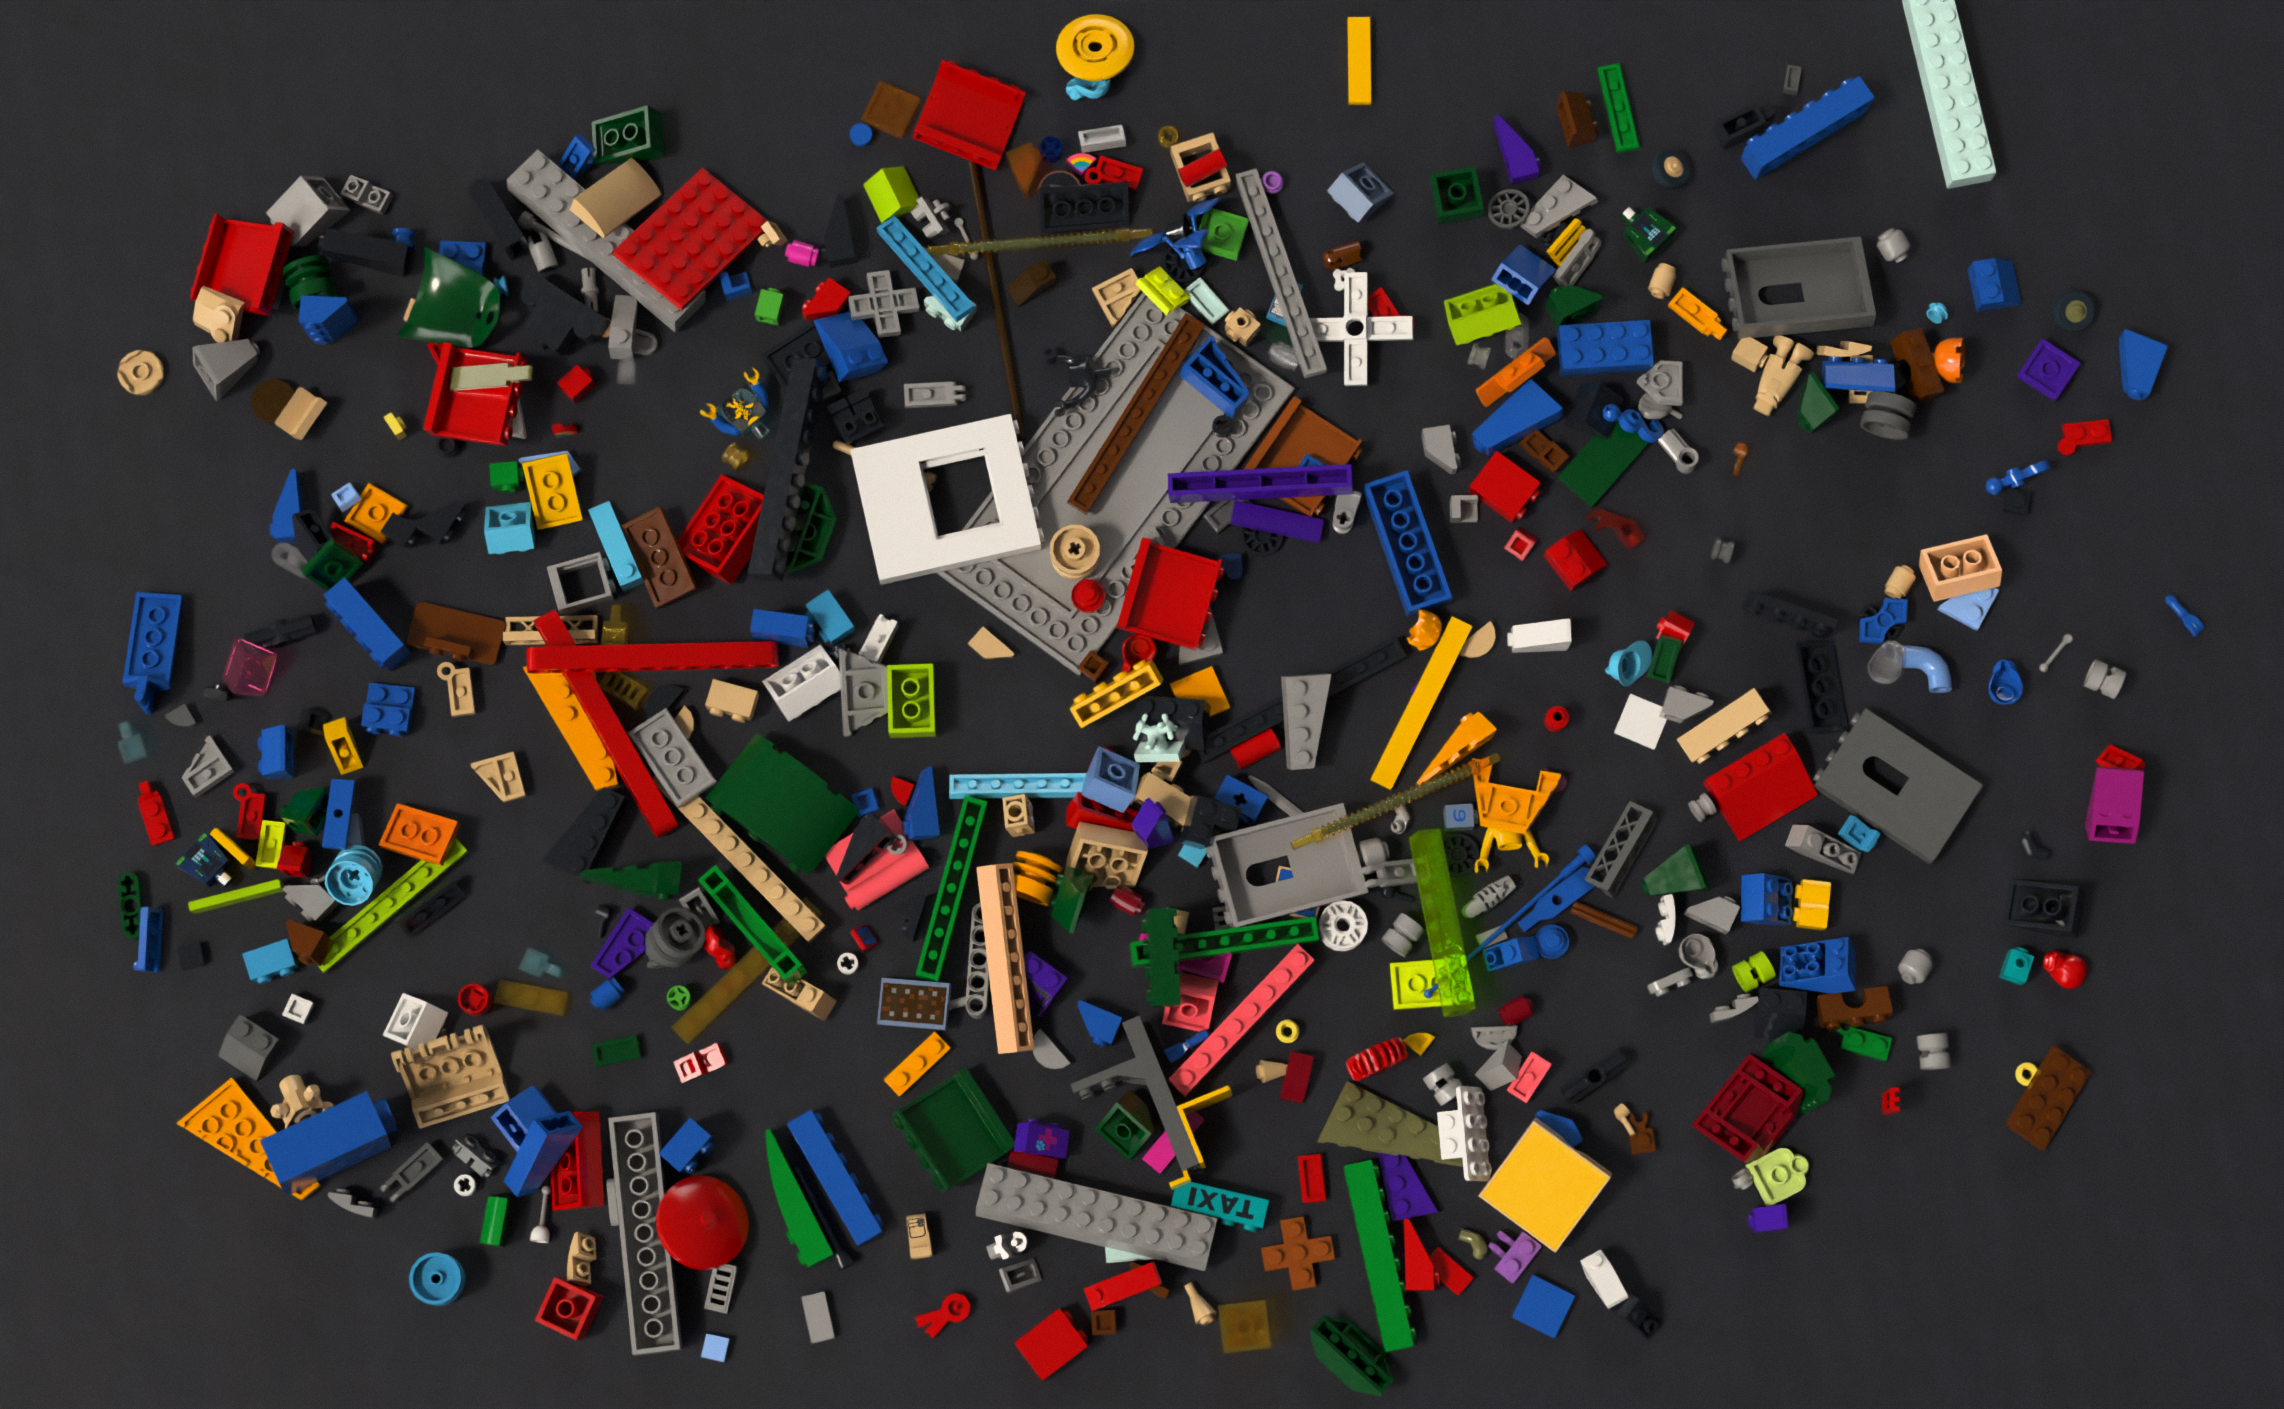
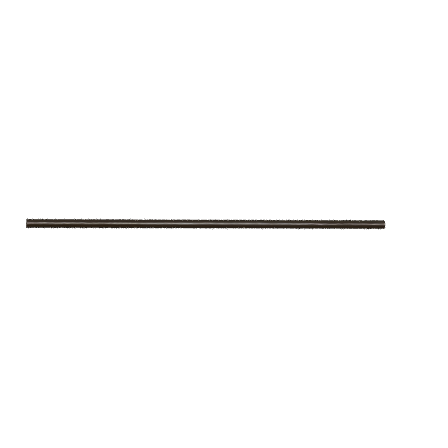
M967 160L982 244L991 243L977 163ZM983 249L1013 418L1017 420L1020 432L1016 434L1017 441L1026 440L993 250Z

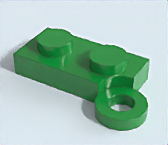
M1851 1026L1848 1031H1844L1842 1028L1837 1030L1843 1036L1840 1045L1841 1050L1887 1061L1892 1038Z

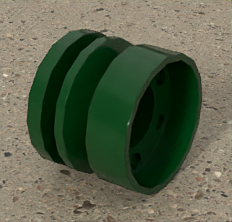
M319 255L304 257L289 263L282 269L284 279H286V286L291 288L289 295L294 309L300 310L301 295L339 296L335 280L330 278L332 271L327 257Z

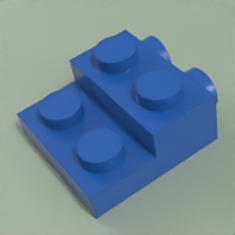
M440 241L439 254L485 277L487 249L485 242Z
M369 683L361 727L366 729V733L380 734V731L389 732V735L395 737H403V734H410L416 688Z

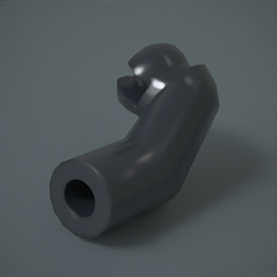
M1560 222L1555 232L1547 233L1545 231L1541 233L1540 243L1545 247H1550L1568 227V224Z

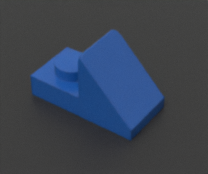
M581 134L576 135L557 166L572 179L576 180L594 164L593 153L596 149Z

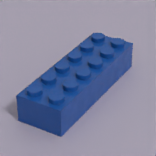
M1860 76L1855 79L1848 78L1840 84L1841 87L1835 91L1830 89L1821 96V100L1817 102L1813 100L1803 107V111L1798 114L1796 112L1789 114L1784 119L1785 122L1780 125L1775 123L1765 130L1766 133L1762 136L1755 135L1747 141V146L1743 149L1744 152L1741 160L1755 180L1759 179L1867 113L1875 97Z
M1408 470L1364 484L1363 493L1406 616L1416 615L1419 613L1418 610L1421 609L1429 611L1450 604L1452 595Z

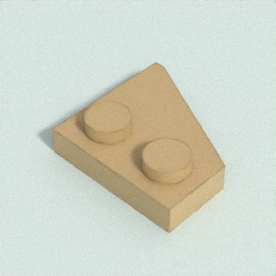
M1132 268L1092 288L1112 328L1116 326L1142 291L1136 285L1138 278Z
M514 751L471 763V767L504 803L526 797Z

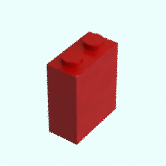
M1496 451L1472 482L1468 492L1472 495H1478L1480 501L1513 523L1516 518L1520 520L1527 511L1525 505L1529 500L1534 502L1541 492L1538 490L1541 482Z
M1060 1308L1014 1342L1042 1381L1046 1380L1088 1348L1086 1342L1089 1339L1081 1329L1075 1330L1071 1324L1075 1320L1067 1310L1062 1312Z

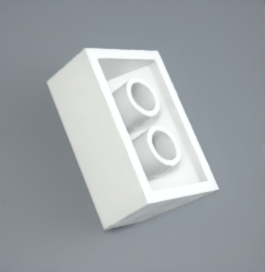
M821 645L762 681L788 722L798 718L806 710L820 704L822 700L841 690L840 672Z

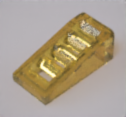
M607 672L599 684L601 689L636 711L649 693L646 687L620 672ZM615 675L617 678L611 687H608L607 683ZM620 680H623L624 683L622 684L618 692L615 691L614 689L616 688ZM627 685H631L626 695H622ZM635 689L639 690L633 700L629 699Z

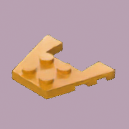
M1472 758V772L1480 826L1527 834L1560 783L1561 774L1540 771L1536 791L1489 783L1493 762Z

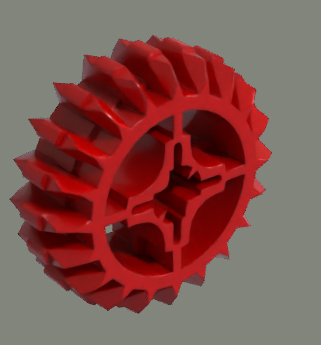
M1394 1037L1363 1050L1347 1060L1346 1065L1349 1075L1352 1076L1354 1081H1360L1391 1068L1407 1059L1409 1055L1407 1047L1401 1038Z

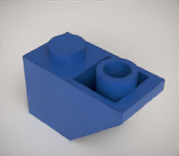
M1534 936L1515 938L1482 949L1487 972L1514 967L1540 959Z
M1541 1110L1534 1114L1537 1119L1561 1135L1572 1147L1583 1142L1573 1120Z

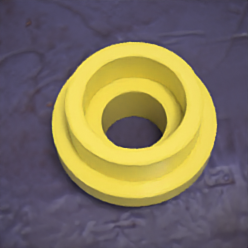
M1292 1020L1281 1021L1276 1028L1277 1038L1283 1043L1294 1042L1299 1035L1298 1025ZM1290 1028L1292 1034L1290 1036L1284 1035L1283 1029Z
M2022 1063L2017 1067L2015 1077L2021 1085L2028 1086L2038 1068L2032 1063ZM2025 1070L2031 1074L2029 1079L2023 1076Z

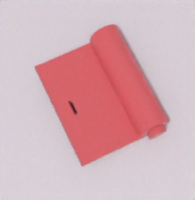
M894 809L880 817L894 834H900L906 839V835L903 834L902 822ZM853 833L834 844L825 855L836 876ZM897 838L895 841H892L890 843V846H893L891 849L894 851L897 848L902 849L903 843H900L902 840ZM907 841L905 852L899 855L890 853L886 847L849 885L840 882L848 895L844 898L851 909L856 908L859 911L928 870L929 866L913 841Z

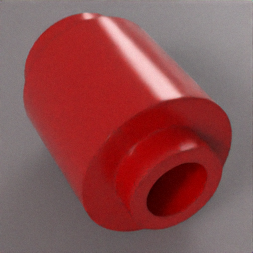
M1561 706L1551 707L1544 717L1545 727L1554 733L1562 731L1569 721L1567 710ZM1553 716H1558L1561 720L1556 721Z

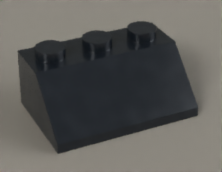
M1139 696L1136 703L1135 725L1142 719L1144 714L1148 715L1145 721L1146 725H1157L1160 722H1164L1162 714L1166 713L1168 720L1178 726V730L1172 731L1174 735L1172 740H1169L1167 733H1165L1167 742L1184 741L1186 750L1205 751L1211 706L1205 700ZM1140 733L1137 739L1138 745L1140 742L1148 741L1146 734Z

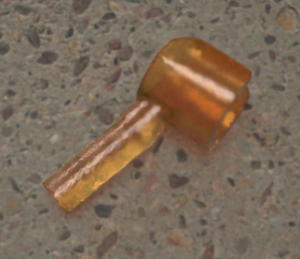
M1740 442L1733 451L1735 455L1739 456L1733 471L1735 476L1739 475L1741 464L1748 451L1747 446Z

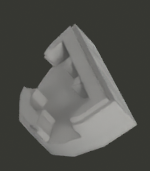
M1518 1026L1471 1027L1470 1029L1472 1037L1478 1045L1485 1049L1496 1051L1505 1040L1510 1044L1512 1043L1517 1034Z
M1039 1029L1033 1039V1054L1038 1063L1045 1068L1053 1070L1069 1066L1071 1063L1045 1033Z

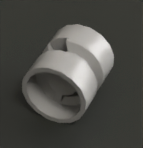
M2095 659L2089 668L2083 686L2094 691L2100 689L2103 695L2114 699L2122 687L2126 671L2116 667L2110 669L2107 663Z
M1401 913L1393 923L1394 929L1389 928L1381 940L1393 951L1405 957L1412 949L1411 942H1417L1425 930L1412 918Z
M1928 1034L1917 1037L1918 1050L1922 1051V1055L1919 1056L1921 1070L1951 1067L1950 1054L1946 1052V1049L1949 1047L1948 1034Z
M1448 1062L1423 1078L1429 1090L1435 1091L1434 1097L1440 1106L1457 1097L1456 1088L1463 1086L1459 1079H1454L1455 1073ZM1445 1079L1448 1083L1441 1087L1439 1081Z

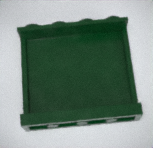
M966 1067L901 1109H896L892 1114L894 1126L898 1131L902 1130L906 1137L905 1142L912 1151L915 1150L919 1156V1164L924 1170H928L932 1176V1184L937 1190H941L943 1194L987 1167L988 1163L995 1162L1014 1149L1015 1142Z

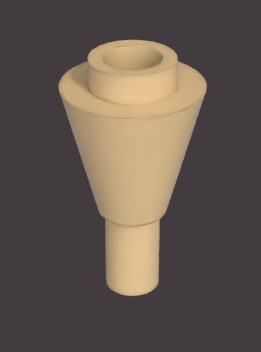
M1260 1060L1259 1065H1256L1257 1078L1261 1079L1262 1083H1266L1284 1076L1287 1064Z
M1193 1282L1185 1285L1184 1287L1191 1299L1196 1324L1201 1323L1202 1326H1205L1214 1321L1215 1318L1213 1316L1217 1312L1199 1295Z

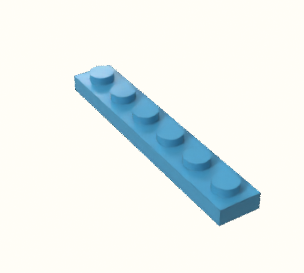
M895 216L877 227V233L956 322L975 311L974 304Z

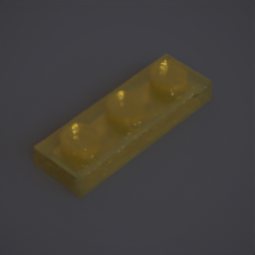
M499 980L494 1003L564 1017L569 994L567 992Z

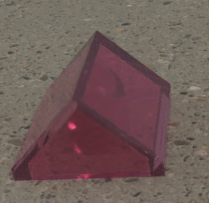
M235 637L222 680L233 694L263 697L266 694L278 654Z

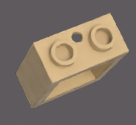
M1213 133L1171 146L1170 154L1177 173L1178 169L1184 167L1181 159L1210 149L1212 152L1219 149ZM1224 168L1219 171L1222 179L1195 188H1191V186L1187 188L1178 173L1187 201L1200 202L1206 199L1208 195L1226 193L1231 186L1227 169Z

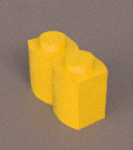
M1803 879L1800 885H1796L1795 898H1798V907H1794L1793 921H1796V927L1822 931L1827 928L1831 882Z

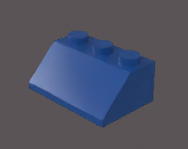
M301 295L299 323L310 339L316 344L335 342L359 321L357 312L345 297Z
M1828 357V361H1822L1821 383L1825 389L1895 392L1894 365L1888 364V360L1874 359V363H1865V358H1851V362H1842V357Z

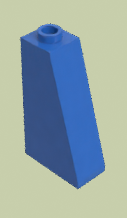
M1529 379L1472 433V444L1480 453L1484 451L1490 456L1496 451H1500L1525 438L1527 435L1563 417V408L1533 380Z
M570 1111L533 1119L504 1179L505 1184L516 1197L536 1192L581 1131L583 1126Z

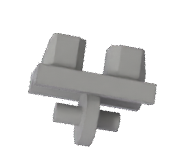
M921 196L916 200L918 205L911 211L913 217L918 222H921L926 217L929 219L930 223L922 228L927 238L933 239L940 234L947 235L950 230L944 221L950 219L947 212L951 206L949 203L941 204L938 199L933 201L932 204L929 199H924Z
M1022 1232L1002 1234L994 1237L996 1243L986 1246L991 1260L996 1258H1002L1003 1260L1022 1255L1021 1252L1027 1248L1028 1238Z

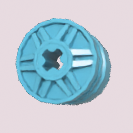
M360 845L348 846L347 850L340 851L325 875V886L332 898L341 904L351 906L362 904L366 901L382 876L383 866L379 856L373 850Z

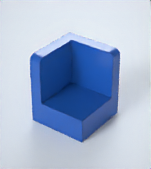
M723 272L719 275L727 301L753 294L746 272L728 276L727 272Z

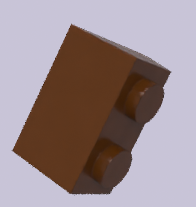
M1561 92L1556 109L1568 149L1594 142L1596 134H1598V126L1595 120L1592 121L1590 115L1592 113L1590 100H1586L1584 93Z

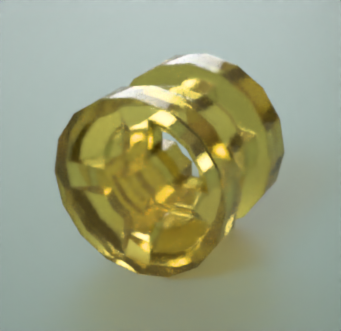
M732 442L725 450L721 461L730 463L732 468L738 471L747 460L749 451L746 449L741 450L737 443Z

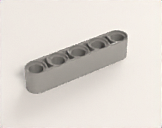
M981 903L976 904L972 911L965 1003L968 1014L975 1019L984 1017L988 1011L990 987L985 942L979 943L975 940L979 933H984L983 920L977 918V914L981 911ZM982 955L986 957V962L983 965L978 966L974 964V959L977 956ZM975 979H983L985 983L982 988L976 989L972 987ZM975 1001L983 1003L982 1009L978 1012L970 1009Z

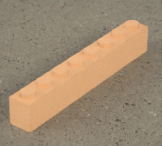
M1013 863L977 867L998 1054L1034 1050Z

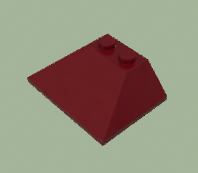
M1748 1054L1691 1126L1747 1164L1766 1155L1794 1121L1804 1091L1751 1054Z

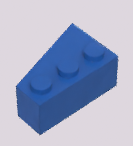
M1211 335L1183 365L1180 377L1232 419L1246 404L1250 393L1236 371L1228 363L1224 352L1222 353L1215 343L1216 340L1213 335Z

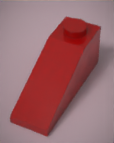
M1077 792L1066 808V826L1077 829L1079 822L1134 832L1131 824L1139 811L1126 808L1124 813L1083 796L1081 792Z
M1404 1219L1406 1291H1436V1286H1440V1271H1435V1265L1412 1221Z
M1151 1262L1084 1288L1091 1310L1094 1311L1162 1284L1155 1262Z

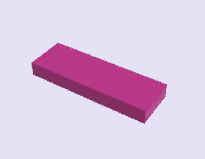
M1197 1112L1186 1115L1192 1134H1194L1205 1119ZM1166 1130L1142 1158L1159 1174L1175 1157Z

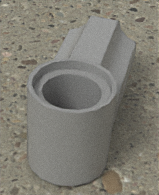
M1674 428L1668 430L1658 439V443L1673 459L1681 473L1689 474L1695 470L1699 459L1698 453L1686 444ZM1689 457L1693 463L1685 464L1682 458Z

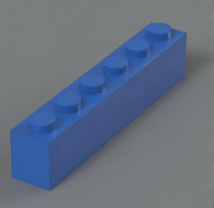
M809 1110L787 1123L857 1246L860 1247L882 1234L881 1227L884 1224L878 1214L873 1215L870 1211L871 1201L866 1193L861 1195L857 1187L861 1184L855 1174H849L845 1168L849 1164L843 1153L837 1154L833 1146L837 1145L832 1134L824 1132L822 1126L825 1125V1122L819 1112L814 1114L812 1110Z

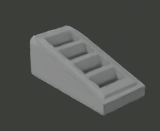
M725 1264L712 1270L704 1306L705 1309L728 1313L739 1267ZM719 1270L731 1273L730 1277L718 1275ZM716 1280L729 1282L728 1287L716 1284ZM714 1289L726 1291V1296L714 1294ZM712 1298L725 1301L724 1306L711 1303Z

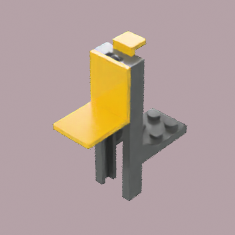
M1137 1016L1122 1022L1136 1057L1070 1085L1077 1100L1082 1098V1101L1096 1096L1095 1092L1102 1089L1104 1092L1113 1090L1117 1087V1083L1120 1082L1148 1086L1184 1177L1169 1183L1171 1189L1174 1190L1191 1183L1190 1174L1206 1168L1186 1115L1232 1097V1092L1228 1085L1176 1106L1141 1018Z

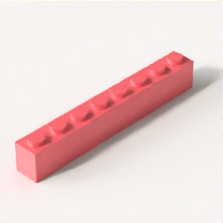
M1297 944L1177 1069L1168 1082L1186 1097L1314 963V959Z

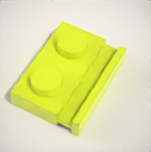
M1160 266L1146 274L1143 278H1139L1136 283L1166 316L1171 311H1175L1188 303L1190 296Z

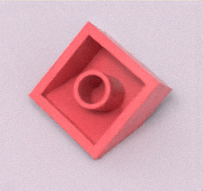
M1179 972L1181 1005L1179 1007H1165L1162 1024L1198 1032L1209 1030L1219 981Z

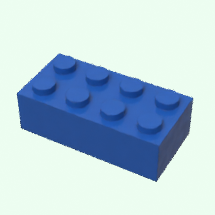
M1650 320L1559 325L1557 330L1560 376L1649 371L1654 364Z
M345 577L323 595L328 600L325 605L337 619L341 616L343 617L339 621L351 635L358 634L354 638L368 653L372 650L369 655L381 669L387 667L391 672L411 655L410 651Z

